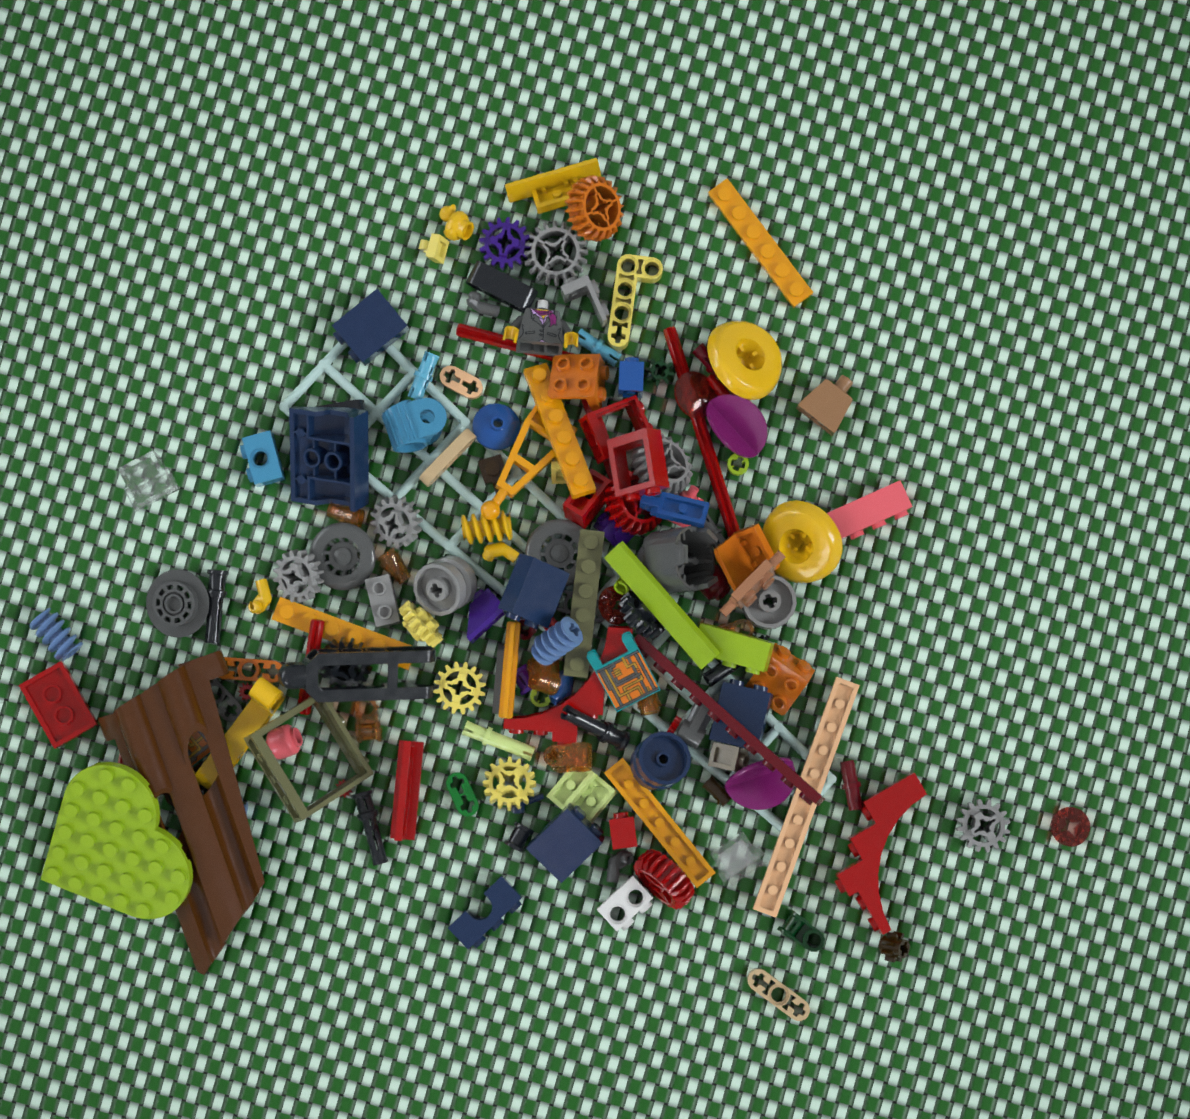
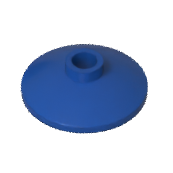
M496 403L482 407L474 416L472 423L473 433L477 436L476 440L482 446L491 450H503L512 446L521 429L516 413L511 408ZM500 421L502 426L496 427L493 422Z

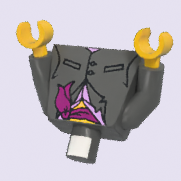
M538 300L535 303V308H526L524 315L518 316L510 326L505 327L502 340H514L513 343H517L515 353L555 356L562 355L563 343L564 348H567L568 345L578 347L579 335L576 332H572L566 321L560 318L559 311L549 310L550 303L547 300Z

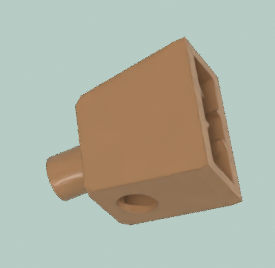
M841 375L835 384L825 379L797 405L796 409L833 436L853 401L846 394L853 385V382L844 375Z

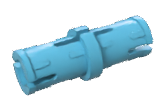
M581 328L578 334L586 340L579 337L578 344L591 351V354H600L604 361L615 367L617 361L611 358L610 355L619 360L622 354L604 344L605 341L601 338L598 340Z
M427 351L424 352L418 371L414 372L415 378L407 395L408 397L415 400L424 397L429 382L433 380L432 374L439 356Z

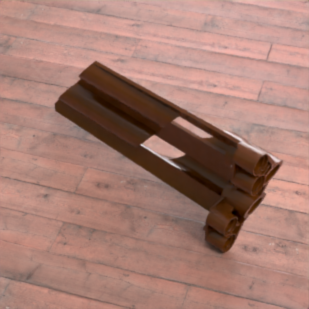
M222 650L179 664V668L163 677L138 696L121 705L114 713L98 718L105 740L115 739L123 764L137 771L150 784L148 787L152 791L154 798L164 793H169L182 827V832L177 839L183 845L181 848L187 859H190L193 869V882L190 892L175 911L196 970L203 975L206 974L211 964L220 954L228 941L230 933L252 905L265 883L209 681L230 673ZM196 731L204 734L218 772L216 780L204 795H202L188 755V743L190 737ZM160 815V822L158 827L165 829L164 823Z

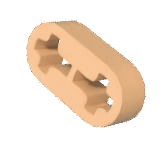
M452 365L444 367L440 372V380L446 388L470 400L477 399L482 395L483 385L475 376ZM452 371H454L455 377L459 379L460 382L457 383L456 381L451 380L450 383H447V378L445 377V374H450ZM475 382L478 391L468 394V388L463 386V383L472 385Z

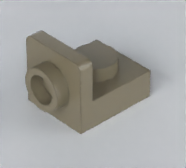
M717 742L712 743L708 766L737 772L748 765L749 755L747 749Z

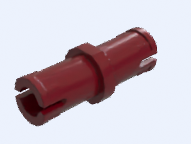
M854 760L840 762L844 783L841 786L842 789H845L848 810L862 809L859 789L861 781H858Z

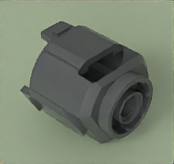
M687 526L652 532L644 539L643 546L638 552L637 558L668 593L675 594L697 591L699 589L703 590L719 581L717 576H713L715 555L712 544L717 543L718 538L709 528Z

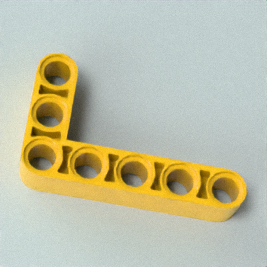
M260 677L248 693L251 697L250 702L225 733L233 768L249 748L243 738L266 725L285 699L284 693L263 677ZM211 753L195 774L198 783L207 790H209L218 776Z

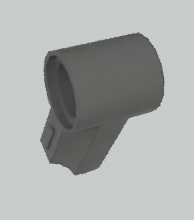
M694 703L688 718L683 721L676 735L681 737L687 745L697 750L707 731L706 727L711 717L707 714L709 709L704 704L699 707Z

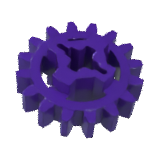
M507 217L504 223H502L500 218H497L496 225L489 222V231L486 229L482 230L485 238H479V243L485 245L479 248L480 253H487L483 257L485 262L491 259V267L494 268L497 264H500L502 271L505 265H508L511 270H513L514 263L521 266V257L528 259V255H524L525 250H531V247L525 245V242L530 240L529 235H524L527 231L526 227L518 228V220L511 224L510 217ZM502 230L498 235L492 236L495 232ZM511 231L516 232L521 240L514 238ZM507 235L509 244L506 246L505 251L503 253V248L500 243L504 242ZM489 247L497 250L499 258L490 251ZM513 252H518L515 256L508 258Z

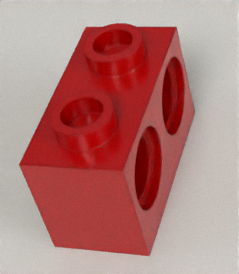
M592 468L590 469V474L596 486V492L572 499L570 494L562 504L565 518L578 524L583 529H586L605 505L602 502L607 497L604 492L609 487L611 481Z
M628 811L613 813L614 818L609 819L613 850L637 847L634 816H628Z

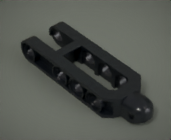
M430 646L312 649L302 662L284 664L278 672V681L287 689H304L317 703L430 699L434 697L433 690L435 685L433 683L426 685L398 682V664L435 662L436 648ZM388 664L387 683H381L378 686H365L363 684L341 687L339 684H334L333 687L318 686V671L323 666Z

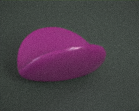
M733 394L720 395L709 401L706 407V415L718 439L729 450L741 457L753 458L758 455L765 446L768 433L765 418L759 408L750 400Z
M779 757L790 768H792L795 771V767L791 759L786 757ZM763 760L738 770L725 783V789L729 796L737 804L752 810L773 808L782 803L793 790V788L788 787L780 779L783 775L777 769L773 772L770 771L762 763Z

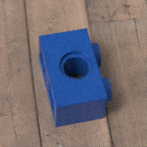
M626 357L625 361H620L618 397L629 398L637 395V398H642L644 362H639V358Z

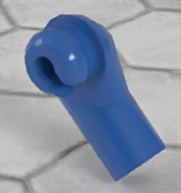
M564 670L559 671L556 677L558 678L559 688L549 695V699L554 705H557L573 692L574 677L563 676Z

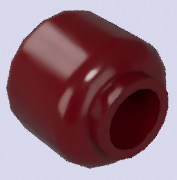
M715 564L713 576H717L719 581L711 587L703 590L699 589V591L708 600L716 599L719 601L730 592L731 587L723 570Z

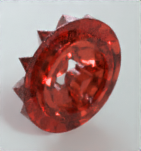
M614 586L605 588L599 596V610L607 622L613 625H620L626 622L623 618L625 614L620 612L622 607L618 605V609H612L616 604L615 601H621L624 595L617 593Z
M1066 807L1053 815L1050 826L1052 835L1058 843L1072 847L1080 845L1087 839L1090 833V821L1082 810L1075 807ZM1066 818L1071 823L1079 822L1073 828L1075 836L1070 831H1061L1067 825Z

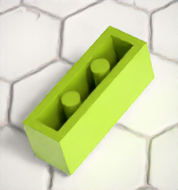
M700 623L699 629L720 652L715 658L723 660L722 665L736 668L737 665L746 667V672L760 675V671L766 672L768 670L775 642L711 624Z

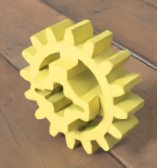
M408 600L398 609L399 613L403 616V626L416 641H425L428 646L431 645L434 648L443 640L442 634L438 629L439 623L422 607H416L413 602L411 603Z
M455 662L452 669L446 665L447 672L445 674L440 671L438 672L441 680H434V683L439 685V689L433 690V693L440 694V697L436 700L437 703L444 701L443 709L446 710L452 707V714H455L457 709H460L462 715L465 714L466 708H469L472 712L475 711L473 704L481 705L482 702L478 699L479 696H486V693L481 691L482 687L487 686L486 683L480 682L483 674L476 675L477 667L475 666L469 670L467 662L463 664V667H460L459 663ZM459 672L456 679L452 681L446 680L451 674ZM468 674L473 677L476 688L468 683ZM460 681H463V686L471 690V692L462 691L460 695H457V690L449 687V685H459ZM444 689L451 692L452 702L446 698ZM468 695L474 696L471 701L461 705L463 698Z
M508 757L505 763L500 758L498 766L493 763L490 764L492 772L485 771V777L489 780L483 781V787L487 788L484 790L485 796H491L489 799L491 804L496 801L498 802V809H501L503 805H507V810L511 811L512 805H515L519 810L521 809V802L529 803L527 796L534 797V790L531 788L536 787V781L532 780L535 777L534 771L528 772L530 769L528 763L521 766L520 758L516 763L512 762L511 757ZM497 778L499 784L496 786V789L494 790L493 782L494 779ZM523 778H525L526 780V786L524 790L520 785V783L523 781ZM505 781H507L508 783H512L514 781V786H505Z

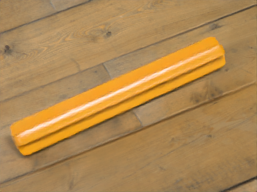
M509 621L506 624L499 717L506 719L512 718L514 711L521 623Z

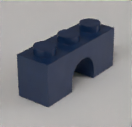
M503 875L484 892L492 904V911L489 916L477 918L466 910L448 927L467 949L471 946H474L475 949L487 939L484 934L490 928L495 931L504 922L502 917L508 911L513 914L522 905L519 900L523 896Z

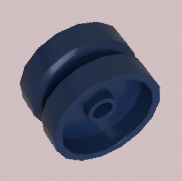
M660 731L651 734L635 747L631 755L630 768L633 777L641 786L649 790L662 791L672 787L686 776L691 764V754L687 744L681 737L671 732Z

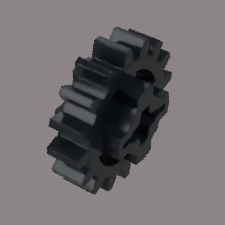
M628 591L619 602V605L622 607L620 612L625 614L623 618L631 628H636L637 634L643 633L645 638L650 637L654 639L665 631V627L633 591Z
M342 637L339 643L334 639L330 646L326 645L325 648H361L363 643L360 642L356 645L354 644V638H351L350 642H346V639ZM371 664L361 665V671L359 672L358 665L323 666L321 670H325L323 678H331L330 685L336 682L342 687L343 685L353 686V684L357 686L362 681L366 682L369 677L368 674H371L373 667L370 666Z

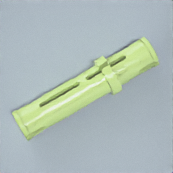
M467 720L462 732L463 736L478 740L484 746L488 744L528 761L531 760L536 748L535 746L492 731L493 728L491 727L487 729Z

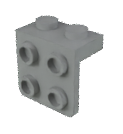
M588 275L581 278L573 276L563 282L564 285L561 286V296L564 302H570L587 294L601 327H606L607 320L609 319L608 315L610 314L605 302H599L600 291L595 280L590 281Z

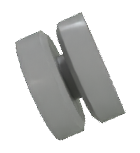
M448 555L423 566L417 572L414 579V593L418 603L427 612L438 616L450 614L458 608L467 605L474 598L477 590V579L473 569L465 560L457 556Z
M776 575L773 576L774 582L766 590L762 588L756 594L757 599L748 608L746 606L742 608L746 620L754 627L763 630L776 629L787 623L793 616L797 605L796 593L791 584L784 578ZM766 598L772 600L773 604L771 607L764 605L763 602Z

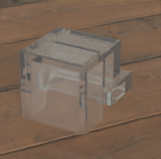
M154 451L118 468L126 486H128L124 490L136 512L180 490L170 468L165 467L160 455Z
M742 831L709 853L721 870L717 873L723 882L728 880L732 887L752 871L765 865L760 858L765 855L758 845L753 847Z

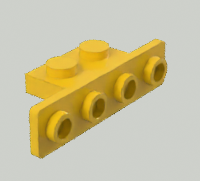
M593 158L505 185L509 202L512 203L533 197L538 214L568 206L564 202L569 198L566 192L571 190V185L580 178L591 175L601 176L599 162L597 158Z

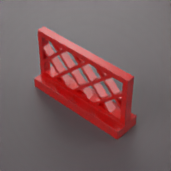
M399 740L390 838H394V841L415 840L424 742Z

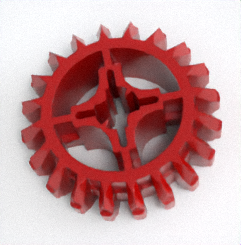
M629 470L631 486L641 484L638 483V476L633 475L634 471L631 472ZM613 479L610 481L609 487L604 492L607 497L602 502L608 505L604 511L609 512L611 515L608 520L615 521L614 528L621 527L622 533L629 532L630 535H644L654 530L662 522L661 518L652 516L649 511L639 508L640 500L626 502L624 498L615 497ZM640 514L645 515L644 519H638L637 516Z
M650 849L642 853L635 862V874L644 884V887L649 890V893H652L663 904L673 909H681L690 902L695 893L693 884L685 875V872L673 860H670L666 855H662L660 851Z

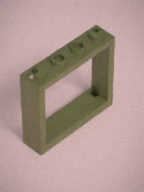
M311 696L243 738L295 823L303 821L374 774L368 764L370 762L369 759L363 756L359 750L357 739L349 734L344 718L335 711L334 703H317ZM314 704L356 775L305 807L262 736Z

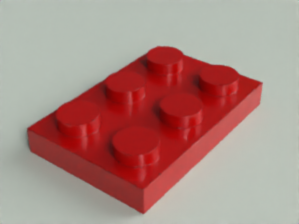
M64 661L56 663L19 685L54 749L99 725Z

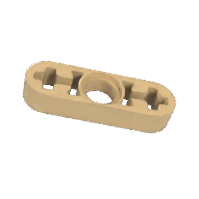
M468 428L465 429L420 475L419 479L427 487L431 486L474 442L477 436Z
M754 968L748 973L747 982L750 988L795 1021H802L808 1017L810 1013L809 1004L771 974L761 968ZM762 973L764 975L762 979L767 984L770 983V980L775 982L768 988L767 994L762 992L766 989L763 985H753L754 979L752 976L754 974L759 976ZM777 987L785 990V998L779 1002L774 1001L771 997L773 989ZM790 995L794 996L791 1000L794 1004H804L802 1008L805 1012L803 1014L798 1013L795 1016L793 1015L795 1010L790 1005H787L786 1009L782 1007L789 1001Z

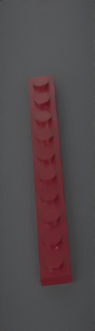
M640 634L634 638L645 659L650 656L656 661L653 666L663 675L668 672L674 677L671 682L681 691L686 688L691 693L689 698L699 707L704 704L709 709L707 714L718 723L722 720L727 725L725 730L732 737L737 739L740 736L746 742L743 746L755 756L758 752L764 758L762 763L770 771L773 772L777 769L783 775L780 779L792 789L795 785L801 791L799 796L807 804L811 805L814 802L819 806L825 800L820 793Z

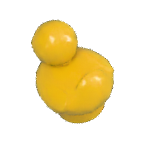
M455 204L442 207L439 216L444 222H447L443 231L444 235L453 241L469 239L474 231V224L469 221L468 215L463 211H456Z

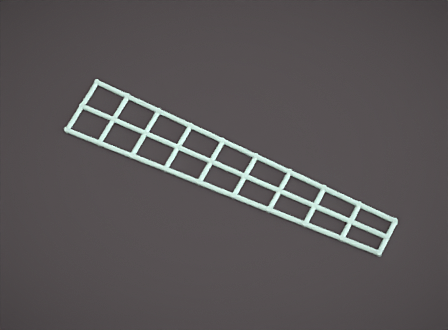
M338 342L292 393L280 403L279 409L289 417V408L325 372L355 400H364L365 409L370 413L368 415V429L376 420L384 425L382 413L411 384L415 378L414 372L418 371V369L393 344L389 346L385 351L407 374L376 406L331 365L348 346L346 343L341 345ZM429 382L426 391L435 400L440 402L445 410L459 423L431 454L424 449L413 452L423 462L395 493L369 473V485L384 498L397 495L399 500L405 496L420 480V475L465 429L468 428L473 432V422L432 382ZM484 447L493 456L501 454L505 466L508 457L501 450H491ZM513 464L508 479L505 482L512 486L525 473ZM446 470L440 477L476 509L474 514L477 520H480L483 502ZM532 480L524 486L557 519L568 520L565 518L564 511ZM495 491L486 499V501H490L494 498V496L496 495ZM417 514V518L423 519L418 526L450 554L465 560L476 576L501 597L503 596L506 586H503L457 547L463 540L462 527L449 540L422 516ZM512 529L513 538L510 541L525 553L527 542ZM555 535V539H561L562 535ZM551 537L546 541L547 544L552 541ZM542 546L540 552L544 553L546 547ZM604 550L602 551L601 562L614 575L598 592L597 600L604 601L614 590V584L620 577L605 560L604 557L607 553ZM541 557L543 562H547L545 557ZM574 585L566 586L564 590L573 592ZM599 605L596 607L595 618L605 614L598 607ZM610 617L601 622L607 629L609 625L618 626ZM538 626L543 632L546 631L542 626ZM665 629L651 644L659 649L671 634ZM648 656L645 659L648 666L693 707L694 702L689 698L691 693L686 688L681 691L671 682L674 677L668 672L663 675L653 666L656 661ZM714 658L713 661L707 665L712 669L717 664H719V662ZM589 664V671L593 673L594 669ZM730 674L714 686L709 687L705 692L713 698L722 688L723 682L729 683L730 679H736ZM641 701L630 705L660 731L667 732L670 726ZM692 707L682 717V721L673 734H677L683 721L688 718ZM769 712L766 723L771 729L762 738V743L768 747L780 735L806 761L809 750ZM687 745L691 757L724 785L735 773L732 771L730 775H727L720 768L708 766L709 759L698 749L696 750ZM748 751V765L764 759L758 752L754 756ZM830 770L821 792L822 796L837 780ZM795 785L793 787L792 792L790 793L792 797L796 789ZM769 809L755 810L777 830H781L783 821Z

